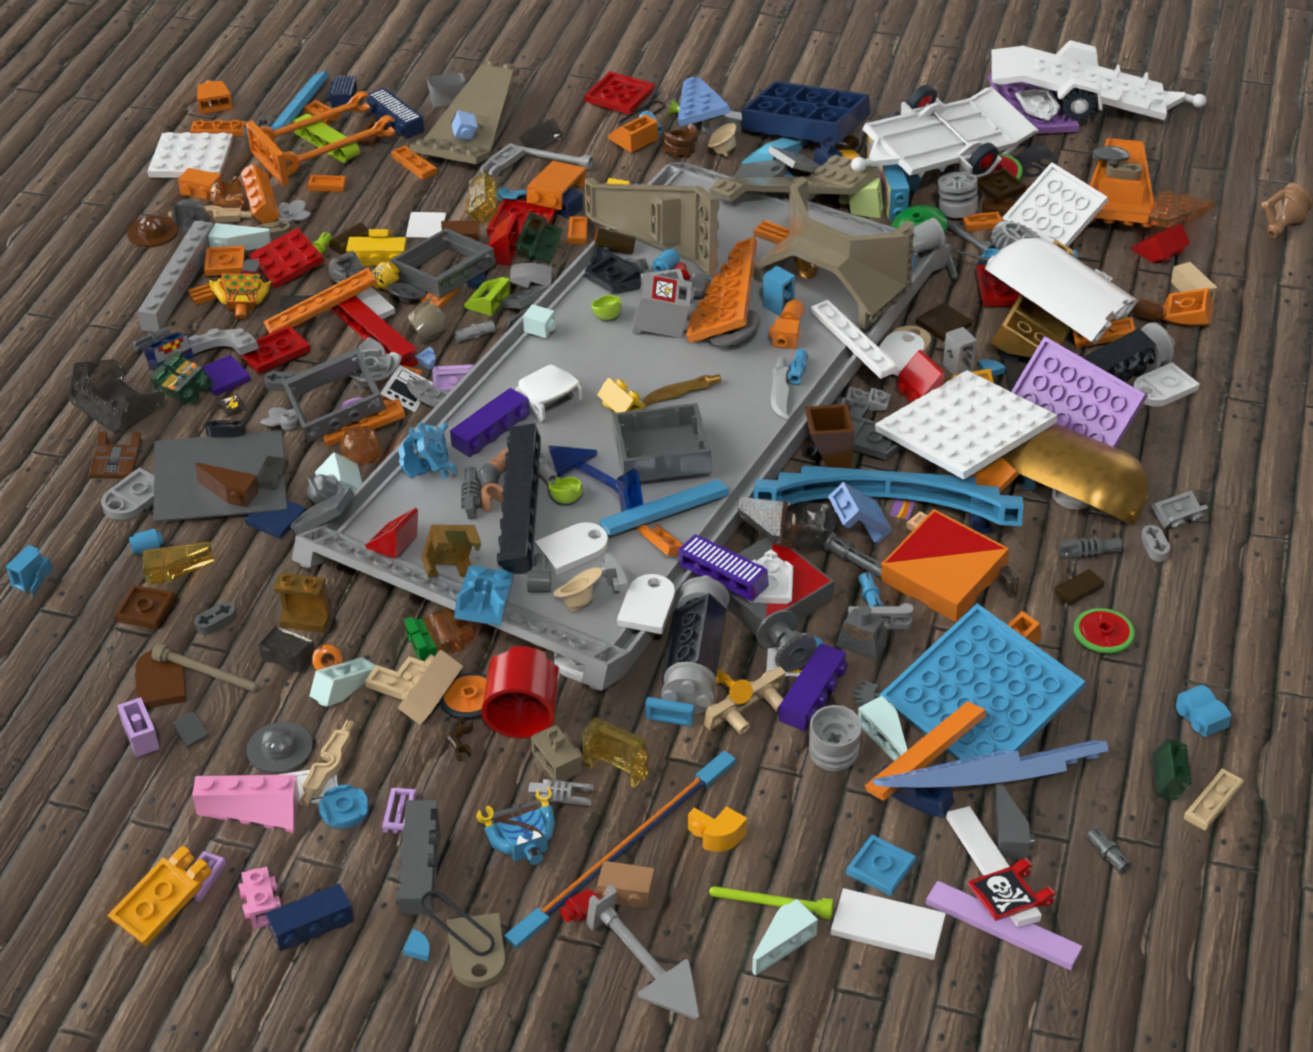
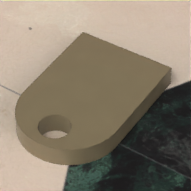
M499 913L470 916L494 938V948L488 955H475L448 933L453 974L465 986L472 988L486 987L499 980L504 973L505 954ZM465 917L447 920V926L476 951L484 952L490 948V939ZM477 970H484L487 972L482 977H476L473 975V973Z

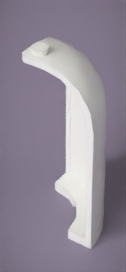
M1041 238L1020 239L1004 247L989 259L985 267L987 271L1094 344L1111 327L1112 323L1110 321L1112 319L1119 320L1121 317H1127L1138 299L1057 245Z

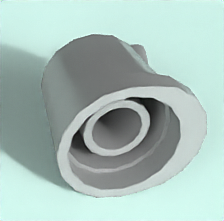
M935 218L914 226V253L945 247L946 239L943 228Z

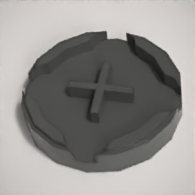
M183 199L177 202L172 209L174 223L178 224L184 232L189 231L194 221L209 222L210 220L207 210L193 200Z

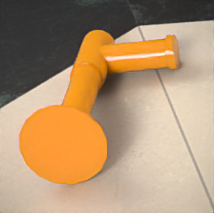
M721 669L717 670L716 685L720 683L726 685L730 689L729 694L733 702L743 704L750 700L753 694V687L749 681L738 680L735 682Z

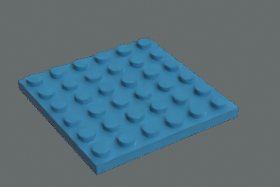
M976 604L894 680L879 697L883 696L889 703H892L897 713L925 736L967 701L985 709L987 716L945 750L958 761L1003 750L1020 751L1086 687V684L1079 676L982 606Z

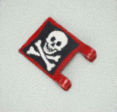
M1023 858L1008 868L968 881L970 889L995 921L1038 906H1051L1054 903L1052 896L1056 895V892L1050 886L1034 894L1021 878L1028 877L1031 874L1029 867H1032L1033 864L1028 858Z

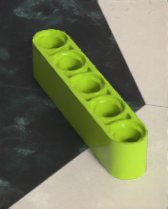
M305 114L293 120L291 124L312 116L309 114ZM321 121L294 131L298 136L318 148L346 138V136ZM354 142L327 153L345 163L359 156L360 149Z

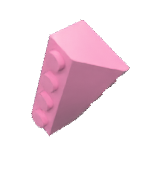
M296 775L196 776L192 797L197 815L222 820L233 818L240 820V823L249 825L251 822L260 823L265 828L274 829L276 826L285 828L286 832L294 833L299 801Z

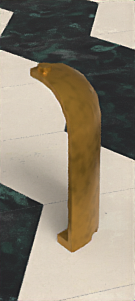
M1055 423L1001 456L1020 475L1085 502L1130 525H1134L1141 517L1148 493L1147 474L1139 460L1123 450Z

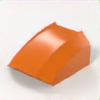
M1202 288L1169 294L1164 303L1160 320L1185 326L1211 325L1214 309L1210 289Z

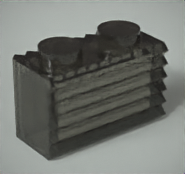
M274 626L258 644L260 656L264 661L268 663L274 662L288 671L294 670L300 673L312 660L315 650L311 639L309 640L304 636L301 637L292 631L289 632L277 626Z

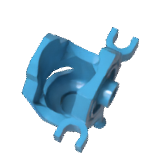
M420 422L416 431L411 427L408 432L409 435L398 450L400 466L408 477L413 479L431 469L432 471H440L444 479L449 474L446 469L451 470L455 474L458 468L452 462H448V448L446 447L444 435L448 424L444 422L438 428L435 425H423ZM412 444L414 446V449L417 450L418 453L424 456L425 458L418 457L414 453L412 449Z

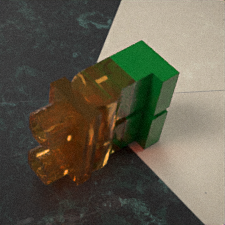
M448 607L442 608V612H433L428 617L414 620L413 617L404 619L406 635L418 659L424 662L430 654L435 656L440 649L448 655L456 650L458 652L465 650L464 643L475 639L471 625L459 628V626L467 624V620L455 619V612L451 613Z

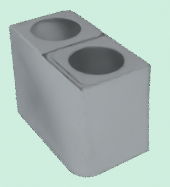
M451 73L427 78L430 99L434 108L450 106L465 86V79L462 73Z

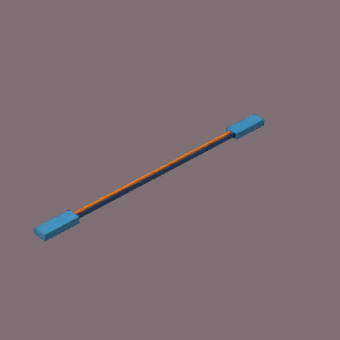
M725 750L695 774V781L543 909L536 908L505 934V941L515 949L521 947L550 922L549 916L600 874L603 861L614 862L702 786L709 787L736 764V758Z

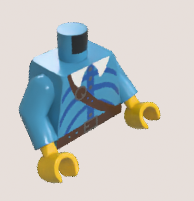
M547 787L548 796L546 798H542L539 795V788L537 789L536 799L541 802L542 807L539 808V805L535 804L494 818L493 823L491 818L494 815V811L490 806L485 807L488 818L483 817L479 810L476 818L480 823L485 824L484 830L491 846L505 855H510L513 861L527 858L531 865L539 864L544 858L542 853L548 849L547 841L552 839L555 827L552 805H549L548 801L552 794L551 789Z

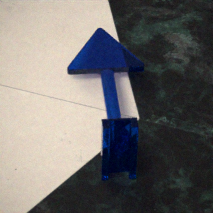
M562 446L548 447L558 477L577 468L614 489L619 494L621 512L643 505L639 471L633 468L619 476L616 480L585 463L598 455L597 450Z

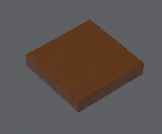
M132 585L116 611L114 620L119 623L158 629L176 599L175 592Z

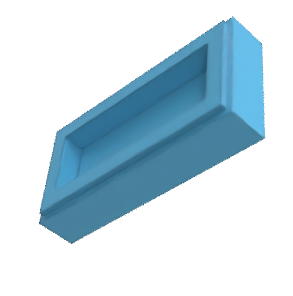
M647 697L645 703L646 719L693 727L694 705Z

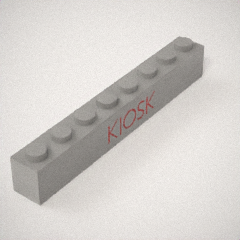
M194 221L137 311L141 330L156 332L164 327L205 260L206 247H210L208 235L213 228V223Z

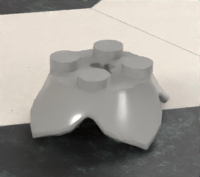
M369 337L358 348L376 386L385 387L392 373L398 368L402 356L395 352L386 354L384 347ZM361 369L348 374L353 378L358 388L369 387Z

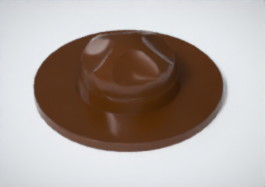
M165 216L144 217L130 225L127 230V236L134 245L158 247L169 243L177 236L178 225L174 223L173 219Z

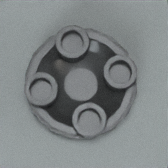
M1102 146L1093 150L1092 158L1096 160L1105 159L1108 160L1107 163L1116 165L1120 160H1129L1130 153L1120 147Z

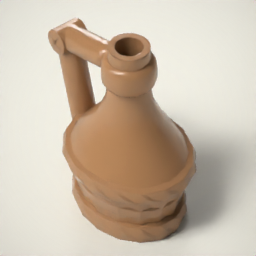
M1289 183L1285 186L1284 190H1280L1270 199L1262 202L1261 207L1265 210L1269 223L1267 235L1270 238L1275 239L1277 236H1280L1288 225H1300L1306 221L1307 212L1311 210L1313 200L1310 193L1303 186L1297 183ZM1273 205H1274V208H1275L1276 216L1274 215V212H1273V209H1272V208H1273Z

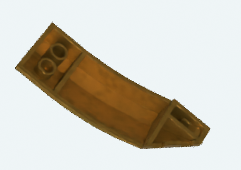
M1054 240L1053 244L1057 245L1073 257L1075 256L1072 249L1062 244L1058 240ZM1020 293L990 343L1008 354L1032 358L1044 336L1061 345L1071 327Z

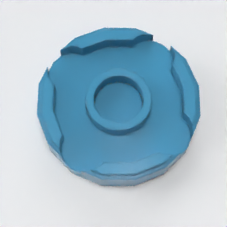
M352 785L335 786L327 790L322 800L320 799L319 801L320 817L325 824L332 828H352L360 824L367 817L369 812L368 796L362 789L353 788Z

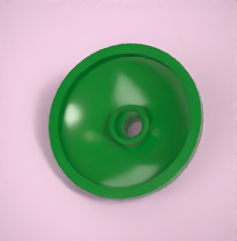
M914 205L896 215L891 223V227L899 228L906 221H910L916 226L931 218H935L940 223L945 234L947 220L944 213L934 206Z

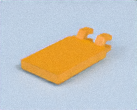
M183 845L170 857L169 861L163 857L108 914L114 923L145 947L201 889V882H204L212 873V870L208 867L209 865L201 858L188 871H185L184 869H187L195 858L190 854V850Z

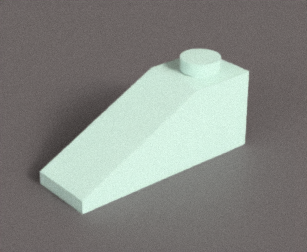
M215 223L208 235L210 247L245 245L246 251L259 249L272 242L270 229Z
M361 657L316 670L309 696L323 706H331L343 702L365 683V680L376 665Z
M880 696L859 707L858 716L862 724L861 728L893 761L907 751L898 713L892 703H889L883 696Z
M798 899L790 904L783 905L773 918L753 955L752 973L755 976L817 935L818 919Z

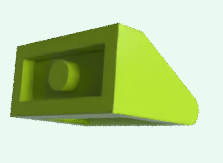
M501 277L483 282L465 302V308L492 316L501 306L500 300L510 296L509 279ZM486 290L490 291L485 297H481Z

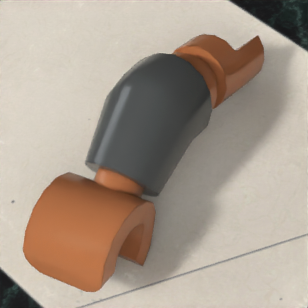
M503 449L490 463L484 464L479 470L477 479L482 488L481 507L485 512L491 510L492 499H497L500 503L504 502L503 487L498 485V479L501 472L507 468L505 454L508 452L507 449Z

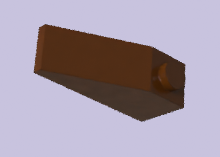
M198 462L195 464L197 481L229 504L248 507L259 492L257 475Z

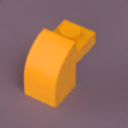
M727 806L715 819L693 808L688 813V830L693 835L703 838V849L712 852H723L734 848L747 834V818Z

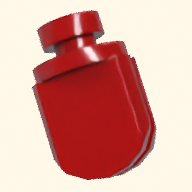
M587 889L569 898L566 901V906L560 910L562 918L566 922L572 920L578 922L587 919L590 897L595 895L599 900L598 894Z

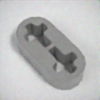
M1145 526L1142 530L1141 542L1147 554L1154 561H1166L1169 557L1170 545L1165 535L1157 526Z

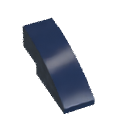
M884 765L880 772H882L888 766ZM900 787L890 795L916 810L940 818L946 815L955 802L951 787Z

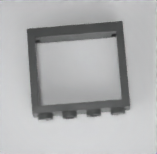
M447 228L390 260L400 271L398 273L399 280L439 298L496 265L494 249ZM446 249H451L468 257L436 277L415 268Z
M355 348L282 380L309 442L386 408L359 348ZM359 369L362 370L373 393L372 395L307 423L296 397Z

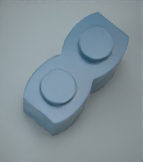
M1199 685L1178 694L1176 703L1178 713L1191 721L1192 728L1202 736L1207 737L1229 727L1232 717L1230 711L1222 702L1216 700L1214 694L1206 686Z

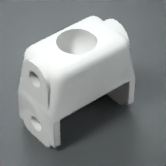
M547 365L519 380V386L515 388V391L528 398L529 412L540 423L545 420V407L566 396L572 398L576 403L582 400V387L579 381L570 373L554 365Z

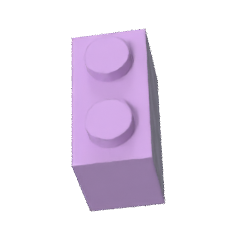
M141 697L117 705L122 725L135 756L139 757L159 750L155 729Z

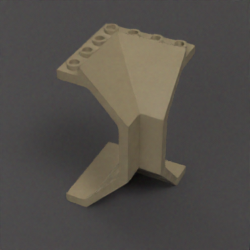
M801 177L790 186V235L754 264V280L761 283L766 272L775 266H782L793 256L835 273L858 303V326L866 329L881 314L885 313L889 307L898 302L905 293H908L912 287L914 223L906 221L889 234L852 236L809 217L808 180Z

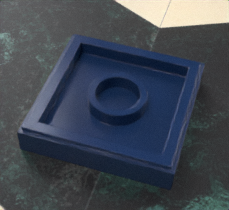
M286 500V510L250 513L245 518V524L282 539L292 529L290 527L292 522L307 509L304 506Z

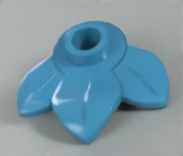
M498 188L494 195L498 201H502L503 198L517 199L519 195H527V190L509 191V188Z

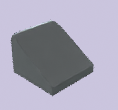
M190 712L173 722L175 734L187 748L208 737L207 731L194 712Z

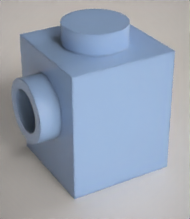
M457 111L452 122L454 137L460 140H472L477 129L474 114Z

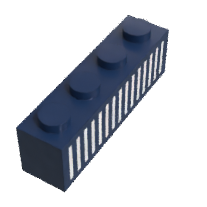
M383 87L368 94L369 98L367 97L366 103L371 106L369 111L379 119L386 115L391 116L395 121L388 122V126H391L398 134L409 139L424 132L423 116Z

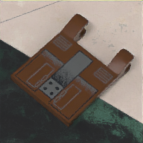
M99 432L96 450L88 475L89 478H126L134 472L138 452L143 444L140 438L141 433L133 432L131 434V445H109L110 441L107 438V432Z

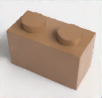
M603 861L597 884L599 900L605 897L606 886L611 884L617 890L615 904L649 909L655 884L654 868Z

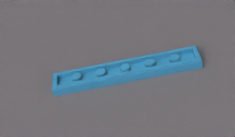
M327 71L313 75L270 128L276 130L290 125L329 77Z
M717 479L600 519V526L611 536L729 495V489Z

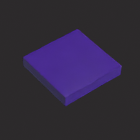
M232 355L202 366L195 374L214 396L251 381L250 375Z

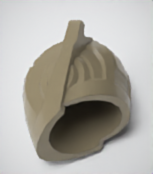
M429 298L422 304L420 303L407 316L413 329L424 343L435 339L442 331L448 328L444 312L437 305L429 304Z

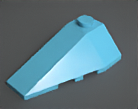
M783 137L767 143L752 152L742 161V164L779 160L769 154L770 146L798 153L810 140Z

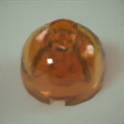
M368 426L351 427L343 433L340 439L341 456L353 461L358 466H363L362 463L368 461L369 464L374 463L382 454L380 437L374 429Z

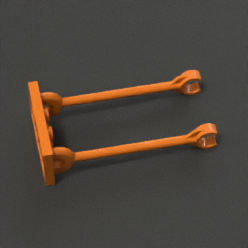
M360 91L347 104L276 130L268 126L258 127L253 120L246 122L251 153L282 186H286L289 184L288 176L298 169L299 163L372 135L379 137L392 136L396 131L391 126L387 130L383 129L386 123L394 122L395 120L389 115L383 116L368 130L301 155L291 151L282 152L274 142L278 136L349 110L353 112L368 111L371 108L368 103L365 102L362 106H358L362 98H369L365 91Z

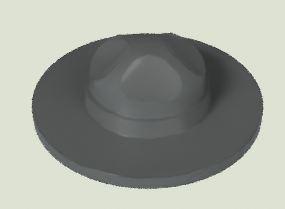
M748 310L746 326L739 330L727 331L719 336H711L709 340L712 344L719 346L738 345L748 339L758 328L761 321L760 316L757 312Z
M290 722L272 723L262 727L252 735L247 744V756L249 762L262 772L269 774L287 773L299 768L308 760L313 748L312 738L309 732L298 724Z

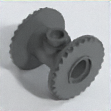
M784 609L771 613L767 618H764V621L758 626L756 639L762 647L773 648L777 646L779 648L775 655L776 666H780L786 672H793L805 666L815 652L817 643L812 635L796 631L798 625L796 615Z

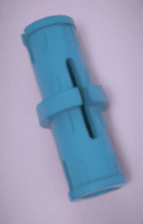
M798 349L794 360L790 364L791 371L788 380L791 384H799L802 374L806 371V361L809 354H807L805 349Z
M866 572L861 574L859 582L863 589L862 596L864 600H867L868 606L884 607L880 599V589L875 585L873 575L868 572L869 579H867Z

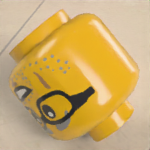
M390 261L380 262L371 271L378 283L374 287L378 290H387L388 284L396 283L399 280L398 273L400 271Z

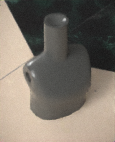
M692 273L688 280L692 282L691 290L695 291L694 297H704L705 291L711 282L710 278L700 273Z

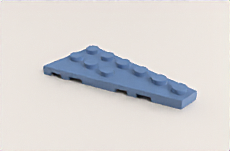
M690 77L683 82L678 115L679 126L731 113L729 105L700 77Z

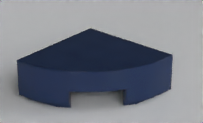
M971 514L969 528L981 534L993 532L988 519Z

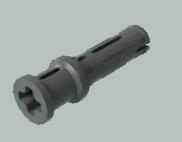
M835 533L828 537L824 545L825 551H831L840 556L841 560H849L881 579L880 562L855 549L853 543L841 540Z

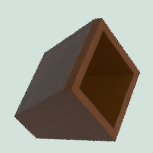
M848 404L806 406L805 413L811 438L827 467L852 469L854 428Z

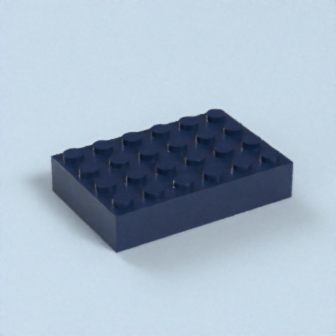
M774 81L741 110L743 129L750 130L751 132H763L767 135L775 134L782 137H794L798 140H813L816 143H819L822 138L828 137V143L834 141L835 145H837L870 115L869 95Z

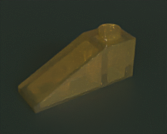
M211 542L143 550V572L146 584L151 585L173 581L214 561Z

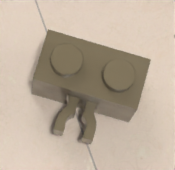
M557 725L531 736L532 753L554 781H564L582 772L581 761H583V755L577 747L574 748L568 734L562 732Z

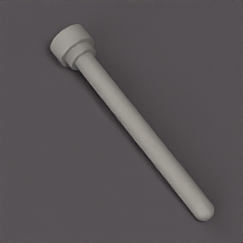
M518 146L524 149L526 155L579 164V166L585 167L586 170H591L593 167L594 158L590 155L576 157Z

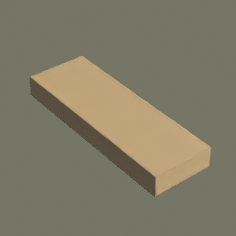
M1221 769L1185 812L1183 819L1206 831L1241 789L1244 780Z

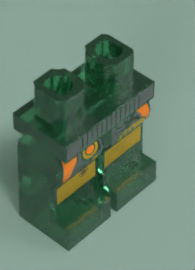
M176 350L163 362L164 365L161 364L149 376L156 390L180 401L183 405L187 402L194 404L199 399L200 395L198 392L202 388L208 390L213 385L212 380L202 366L190 362Z

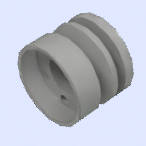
M954 172L939 178V209L946 217H968L978 211L977 177L971 173Z
M830 705L819 709L812 716L808 752L811 760L818 767L828 771L846 770L854 765L859 758L862 724L859 716L853 710L844 706Z

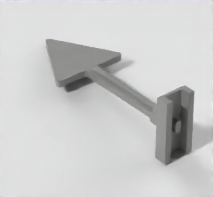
M609 884L606 886L605 897L598 900L595 895L591 896L586 921L588 927L594 931L604 923L607 927L610 926L656 979L638 992V998L693 1020H698L699 1011L689 960L685 959L668 972L664 971L619 919V915L614 910L617 890Z

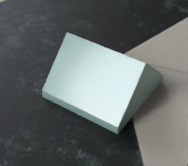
M335 452L315 471L316 475L334 474L343 490L351 488L354 492L362 484L358 464Z

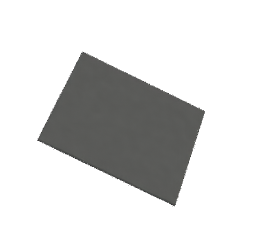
M282 430L245 433L241 436L232 437L207 436L154 441V522L287 509ZM198 462L257 475L259 492L248 507L229 504L197 481L195 464Z

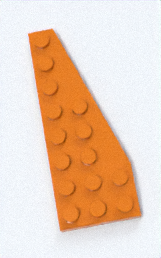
M755 237L736 242L728 255V262L723 263L720 267L721 273L715 275L706 289V297L697 303V311H692L686 336L689 343L694 341L700 342L714 335L719 336L733 329L739 330L747 325L757 250Z

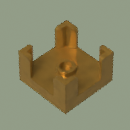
M431 524L421 558L427 577H438L435 565H456L459 575L461 577L466 576L468 566H473L469 557L472 546L475 547L476 551H479L482 544L475 525Z

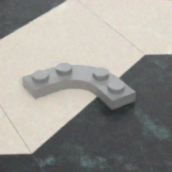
M215 328L209 330L206 334L189 337L188 341L191 348L187 349V351L192 355L217 346H231L239 355L259 349L252 335L241 328L228 330Z

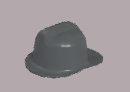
M318 474L315 477L309 476L307 478L309 481L307 496L315 505L344 491L334 474Z

